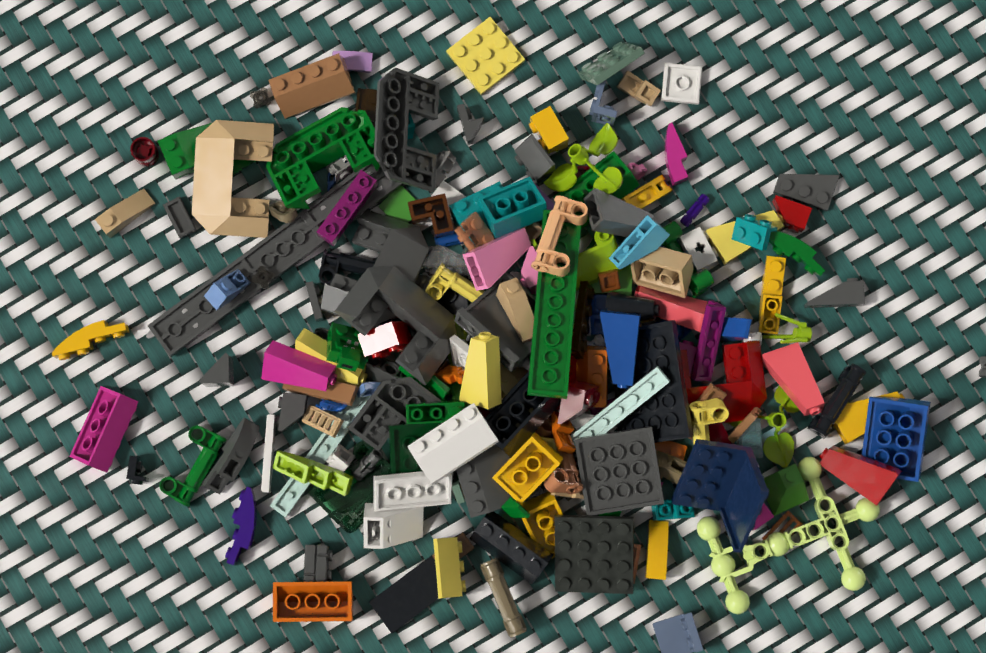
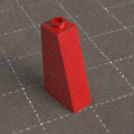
M834 445L830 449L825 448L820 455L822 459L820 464L823 468L876 506L902 472L896 467Z

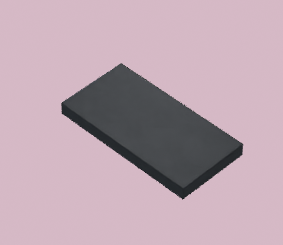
M431 555L369 601L391 633L398 630L438 600L436 565L433 556Z

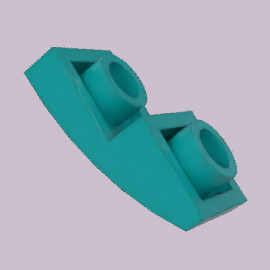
M664 500V504L652 506L653 521L694 517V507L673 505L671 500Z

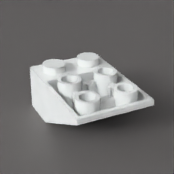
M365 503L364 548L384 549L422 538L424 507L374 512L373 503Z

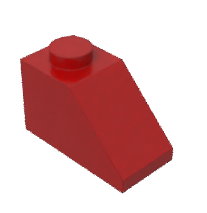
M776 195L772 203L777 213L782 216L784 220L783 225L788 227L790 232H803L812 208Z

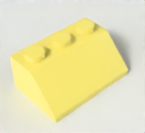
M458 537L433 539L438 599L463 596L462 592H466L465 580H461V573L464 572V561L459 559V553H463L462 541H458Z

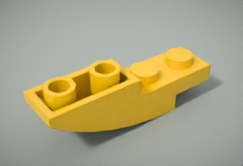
M766 255L761 287L758 332L778 334L780 318L776 317L775 313H781L786 257Z
M105 320L92 323L74 332L62 341L52 352V356L59 358V360H66L71 358L70 355L78 354V356L86 355L89 353V350L94 349L93 341L95 343H102L109 337L114 339L124 337L125 333H129L128 325L120 323L108 326Z

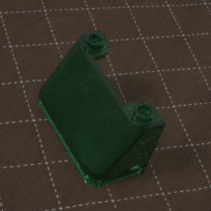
M363 440L354 446L353 455H355V459L347 467V469L349 468L352 471V475L361 465V460L368 457L374 449ZM384 458L379 460L375 469L369 472L362 481H358L346 496L329 488L323 490L317 486H314L308 494L347 533H353L364 523L365 503H373V476L390 475V464Z

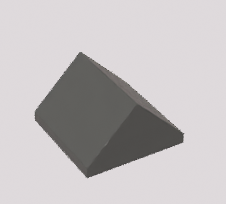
M225 353L202 376L199 382L206 387L234 386L233 358Z

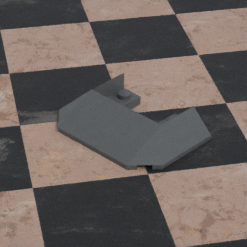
M393 68L377 83L374 157L388 179L434 192L436 155L407 146L409 113L430 120L438 119L439 83L398 68Z
M370 210L358 216L359 226L352 239L353 244L379 252L373 267L395 266L415 283L430 251L420 227ZM335 274L330 285L324 284L321 310L338 315L334 312L357 281ZM386 309L372 328L379 326L384 321L393 320L398 317L389 309Z
M395 266L367 268L334 312L365 336L384 311L389 309L416 332L395 362L422 384L427 385L451 352L449 338L453 335L457 336L454 315Z
M410 376L383 380L347 428L379 452L389 438V425L399 424L401 421L406 424V404L441 400ZM456 470L453 472V478L457 474Z

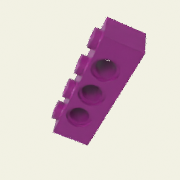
M361 170L316 231L318 236L332 246H335L378 186L377 180Z

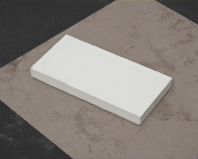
M423 471L373 476L374 512L452 504L453 472L434 485L430 483Z

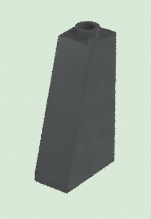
M594 188L583 199L588 208V217L592 231L628 237L647 215L655 220L653 214L597 188Z

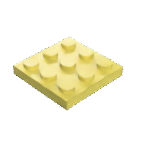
M491 17L487 18L446 50L449 57L480 95H483L525 62V58Z

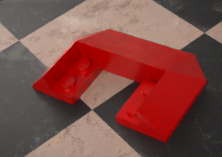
M760 341L722 345L726 384L715 385L727 394L723 402L729 411V416L722 423L743 421L755 407L760 408L767 399ZM687 349L680 350L688 403L690 405L700 397L708 386L691 387Z

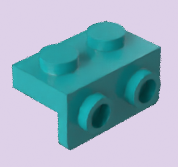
M745 214L744 217H736L732 240L764 251L767 250L771 232L777 231L778 227L771 225L772 222L759 221L756 220V216Z

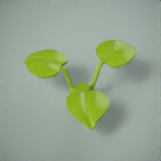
M606 123L596 134L589 145V150L580 144H573L568 150V155L572 158L570 159L572 164L565 163L559 166L544 181V184L557 192L567 191L577 181L575 174L578 172L576 164H587L600 176L595 180L593 189L597 188L608 194L619 189L623 182V176L619 169L608 167L602 174L589 162V154L597 157L600 154L607 155L616 147L618 137L610 124Z
M778 386L774 393V399L777 403L781 404L779 412H772L769 416L759 415L757 418L767 420L771 427L776 428L774 436H769L764 441L763 452L770 461L786 468L793 457L794 441L787 432L778 434L786 424L783 407L789 413H795L800 410L784 390ZM742 421L727 423L733 427H737Z

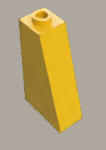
M898 392L877 396L886 398L905 399V397L902 394H899ZM869 398L846 404L833 425L844 444L853 441L865 433Z

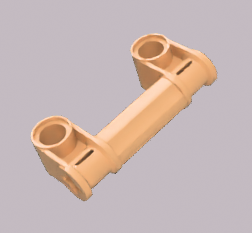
M556 196L554 208L549 213L536 250L537 256L535 261L532 262L531 267L539 272L563 277L570 271V259L566 254L554 251L564 222L579 226L585 224L588 218V208L583 202L568 199L564 196ZM582 212L583 215L577 216L574 213ZM558 263H564L565 266H564V267H558L557 264H558Z

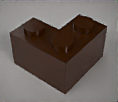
M445 193L408 202L412 224L431 220L435 238L454 234Z

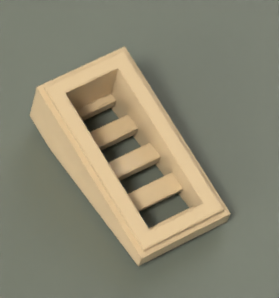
M309 405L302 418L303 423L334 438L343 423L342 419L312 405Z

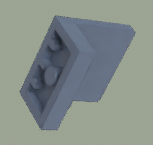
M605 80L596 86L594 97L597 100L593 99L589 115H592V122L603 125L609 123L613 127L617 111L608 105L599 106L606 83Z
M692 612L680 614L652 624L661 653H697L703 651Z

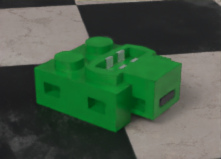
M332 322L328 331L326 361L335 363L337 361V368L355 372L357 368L364 369L368 357L364 356L358 338L360 332L354 327Z

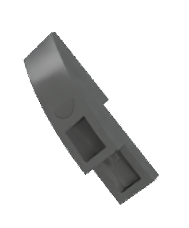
M246 418L242 419L223 446L224 453L203 481L204 487L220 495L227 483L235 480L252 450L260 429L259 425Z

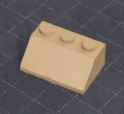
M659 247L657 250L631 263L633 283L686 298L693 273L692 255Z

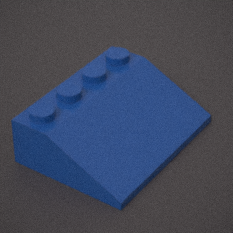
M869 397L862 456L900 469L902 472L897 479L918 482L922 471L931 402L903 398Z

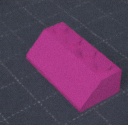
M100 386L69 457L107 473L121 445L124 433L128 429L132 415L136 411L138 401Z

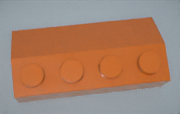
M352 581L273 582V622L353 621Z

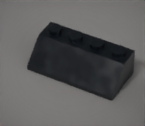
M529 371L502 399V404L497 405L485 417L486 422L499 441L495 445L510 458L561 404V398L527 395Z
M494 511L484 516L469 538L530 584L535 582L553 557L551 552Z

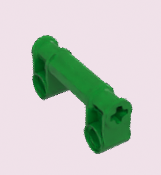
M672 221L663 227L670 236L661 245L684 253L677 243V240L682 236V230L677 222ZM693 267L689 289L693 293L692 297L697 298L714 284V279L708 270L704 269L697 273Z
M198 425L191 427L188 436L192 442L203 447L185 481L181 482L173 477H165L159 484L160 490L187 507H190L189 503L194 494L198 493L199 488L219 455L218 451L223 442L227 441L226 438ZM197 429H201L203 432V436L199 440H195L193 437V433ZM168 480H172L174 483V488L171 491H167L164 486Z

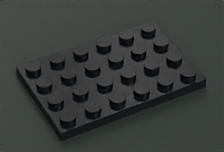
M671 320L640 326L634 384L657 366L669 378L670 382L619 422L620 431L652 426L654 443L694 437L676 321ZM613 384L615 399L629 388H618L617 384Z

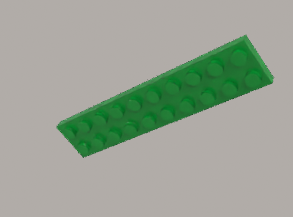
M543 210L541 237L551 210ZM574 213L577 216L582 215V213ZM564 222L554 250L564 253L569 257V273L566 276L558 277L538 271L527 395L567 399L581 225ZM558 263L557 266H558V267H564L565 264H564V263Z

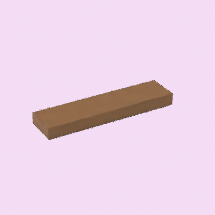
M337 381L334 385H330L327 391L283 384L282 387L286 391L350 406L353 405L359 389L355 385Z

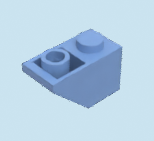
M236 269L214 282L204 297L218 310L233 300L251 282L239 269Z

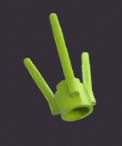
M775 313L776 317L798 325V327L793 329V335H762L763 339H785L780 340L781 344L807 343L811 340L812 329L807 327L806 322H800Z

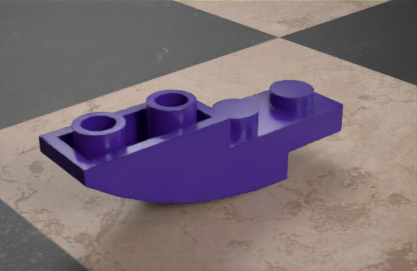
M246 487V490L243 489L239 497L241 501L240 506L235 508L232 515L233 523L239 525L240 528L235 529L232 537L235 541L233 546L228 548L225 558H227L226 563L231 565L237 564L242 548L251 549L254 539L257 508L254 491L250 487Z

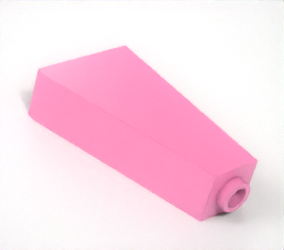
M525 228L498 237L463 254L476 291L490 288L531 247Z

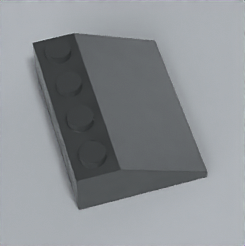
M493 445L456 470L471 518L501 509L502 505L510 497L513 498L492 478L510 458L496 445Z

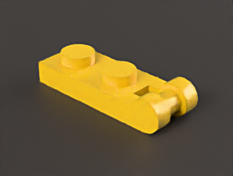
M660 175L621 200L644 209L672 192L673 189L670 185L666 184L664 176Z

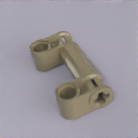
M495 558L480 564L485 580L491 588L502 615V621L508 636L512 638L526 632V625L516 607L499 560Z

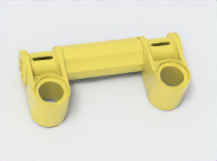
M441 263L425 291L433 299L439 300L447 289L451 288L471 302H474L485 292L484 290L476 291L471 281L457 272H452L445 267L444 263Z
M714 398L705 401H695L689 405L692 411L693 445L696 439L710 441L708 424L724 422L728 418L729 411L721 399Z

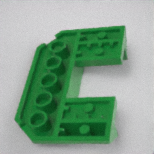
M341 107L276 143L273 149L272 162H267L266 168L285 207L310 209L306 200L322 192L313 173L345 155L355 173L370 164H373L376 171H378L380 165L374 157L375 128L366 111H352L349 108Z

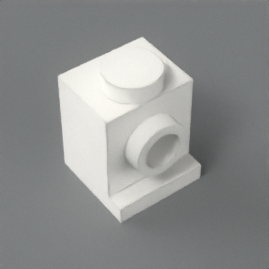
M339 444L334 453H331L327 458V466L344 472L355 455Z

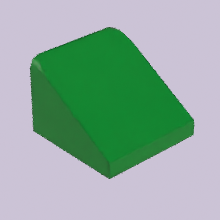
M510 497L501 507L512 518L530 517V513L514 498Z

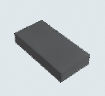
M180 196L163 204L180 239L197 231Z

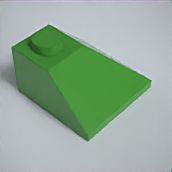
M796 464L764 477L765 484L769 489L767 503L774 516L809 500L804 480Z

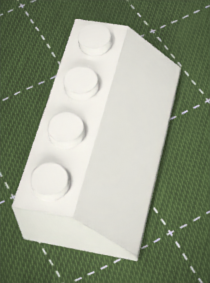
M473 403L407 447L430 483L434 485L499 441L479 409Z

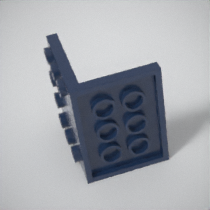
M696 439L671 501L673 505L720 511L733 551L741 553L744 545L748 543L749 534L755 527L758 515L762 512L764 501L768 499L769 489L765 484L764 476L761 474L759 464L751 447Z

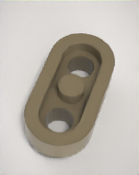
M282 200L276 201L269 206L271 215L281 222L291 223L298 216L296 208H286Z

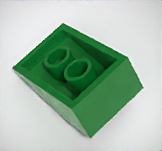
M212 123L177 132L158 140V144L175 180L194 172L196 137Z

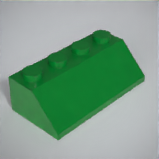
M614 151L594 165L602 174L608 167H615L622 173V185L610 194L614 197L622 199L640 185L629 168ZM590 168L577 178L573 187L567 191L557 193L553 198L564 196L568 199L584 203L583 199L593 190L594 182L600 176ZM589 217L587 218L586 223L581 225V229H583L590 223Z

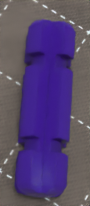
M705 194L700 195L697 199L698 201H695L686 212L687 215L681 218L680 222L682 225L688 227L692 223V219L694 220L704 208L703 206H706L709 202L708 196Z

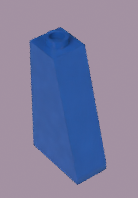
M602 310L600 318L612 382L617 384L618 388H629V386L634 384L641 314Z

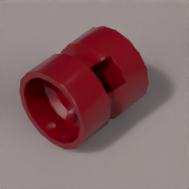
M139 137L132 142L130 147L131 155L140 165L149 167L157 162L159 151L151 139Z

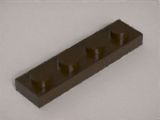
M580 281L571 346V353L576 359H584V352L587 351L586 338L587 334L590 333L589 317L592 316L591 302L595 297V291L588 281Z

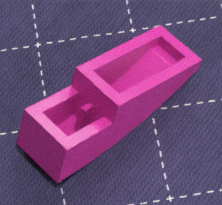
M669 123L665 136V161L672 186L686 181L688 178L682 164L688 156L673 123Z

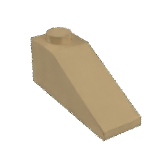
M142 189L110 207L98 216L95 221L105 234L111 238L156 203L147 191Z
M517 277L500 283L496 293L498 300L522 343L531 340L534 315L524 289Z

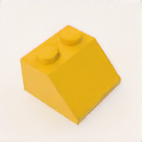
M551 106L530 117L531 123H529V127L533 134L537 133L540 138L538 140L539 144L544 150H547L548 154L568 147L569 138Z

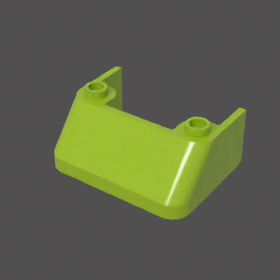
M596 231L594 239L597 246L579 253L576 291L579 290L580 281H588L591 285L599 281L598 273L613 269H617L618 272L622 270L618 269L609 259L619 247L613 234ZM532 239L531 242L536 251L538 245L535 239Z

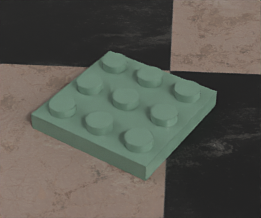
M619 42L612 47L613 50L600 54L595 62L585 64L578 74L582 80L599 85L645 53L642 47Z

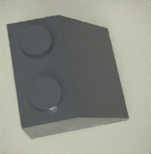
M533 134L514 150L516 154L514 158L520 166H525L528 170L525 172L532 181L535 180L537 184L556 170L555 164Z

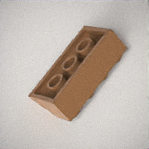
M339 53L268 80L273 96L285 119L355 93L346 63Z

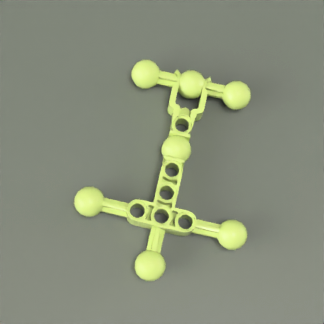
M805 457L799 462L798 470L802 478L809 481L816 499L814 508L819 519L793 528L788 532H773L762 542L744 545L742 552L743 558L747 561V566L736 571L735 560L731 555L727 554L733 551L732 546L723 549L718 536L721 533L719 521L711 516L700 519L697 523V533L703 540L709 543L712 551L709 556L713 558L711 569L715 575L720 577L719 582L725 584L728 592L725 600L727 609L731 613L738 615L746 612L750 605L749 596L743 590H739L734 577L752 571L754 564L767 557L783 556L793 546H800L826 536L829 546L836 550L844 569L841 576L844 587L851 591L861 589L865 584L866 576L863 570L856 567L847 548L849 546V538L844 525L858 519L865 522L874 521L880 513L879 504L876 506L867 498H862L856 504V508L839 514L833 499L826 495L819 478L822 473V466L819 460L814 457ZM822 500H826L829 504L826 511L820 507ZM830 518L836 521V526L833 529H830L827 525V521ZM812 525L818 528V533L815 536H812L809 532V528ZM793 532H797L800 535V540L797 543L791 540ZM838 536L843 539L841 547H837L834 542ZM757 546H761L764 549V554L761 557L755 554Z

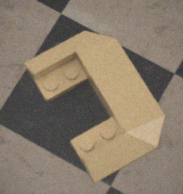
M215 120L196 137L192 215L209 234L266 238L268 236L270 200L231 197L233 160L272 162L274 124Z

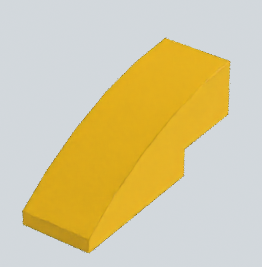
M649 520L645 578L666 580L669 521Z

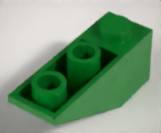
M449 400L406 404V424L444 423L464 409V402Z

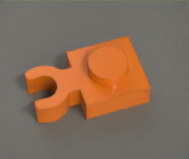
M447 365L436 374V377L447 384H453L456 381L458 384H462L465 370L462 367Z

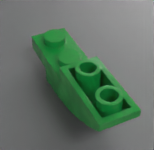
M780 231L771 232L768 243L773 246L772 250L780 257L782 255L791 256L798 263L801 261L805 265L804 269L811 275L821 276L825 270L813 259L817 252L812 247L789 234Z

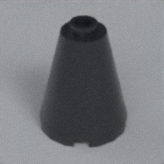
M613 291L607 293L606 308H608V311L641 314L640 324L656 320V316L660 314L659 304L656 305L654 300Z

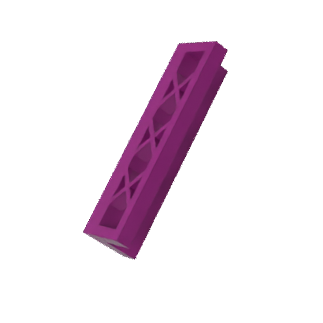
M709 300L705 308L691 379L695 381H711L726 312V307L714 300Z

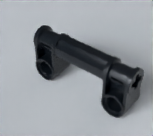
M325 249L319 271L320 282L323 286L324 284L330 285L332 280L324 281L323 276L330 273L334 278L335 274H339L340 269L363 275L367 268L374 266L376 261L344 253L337 254Z
M853 363L844 368L838 378V381H840L838 387L823 411L814 416L807 429L823 439L828 436L863 376H865L866 371Z

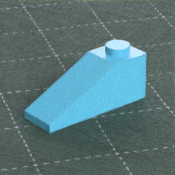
M647 215L609 259L618 269H622L657 250L670 234Z

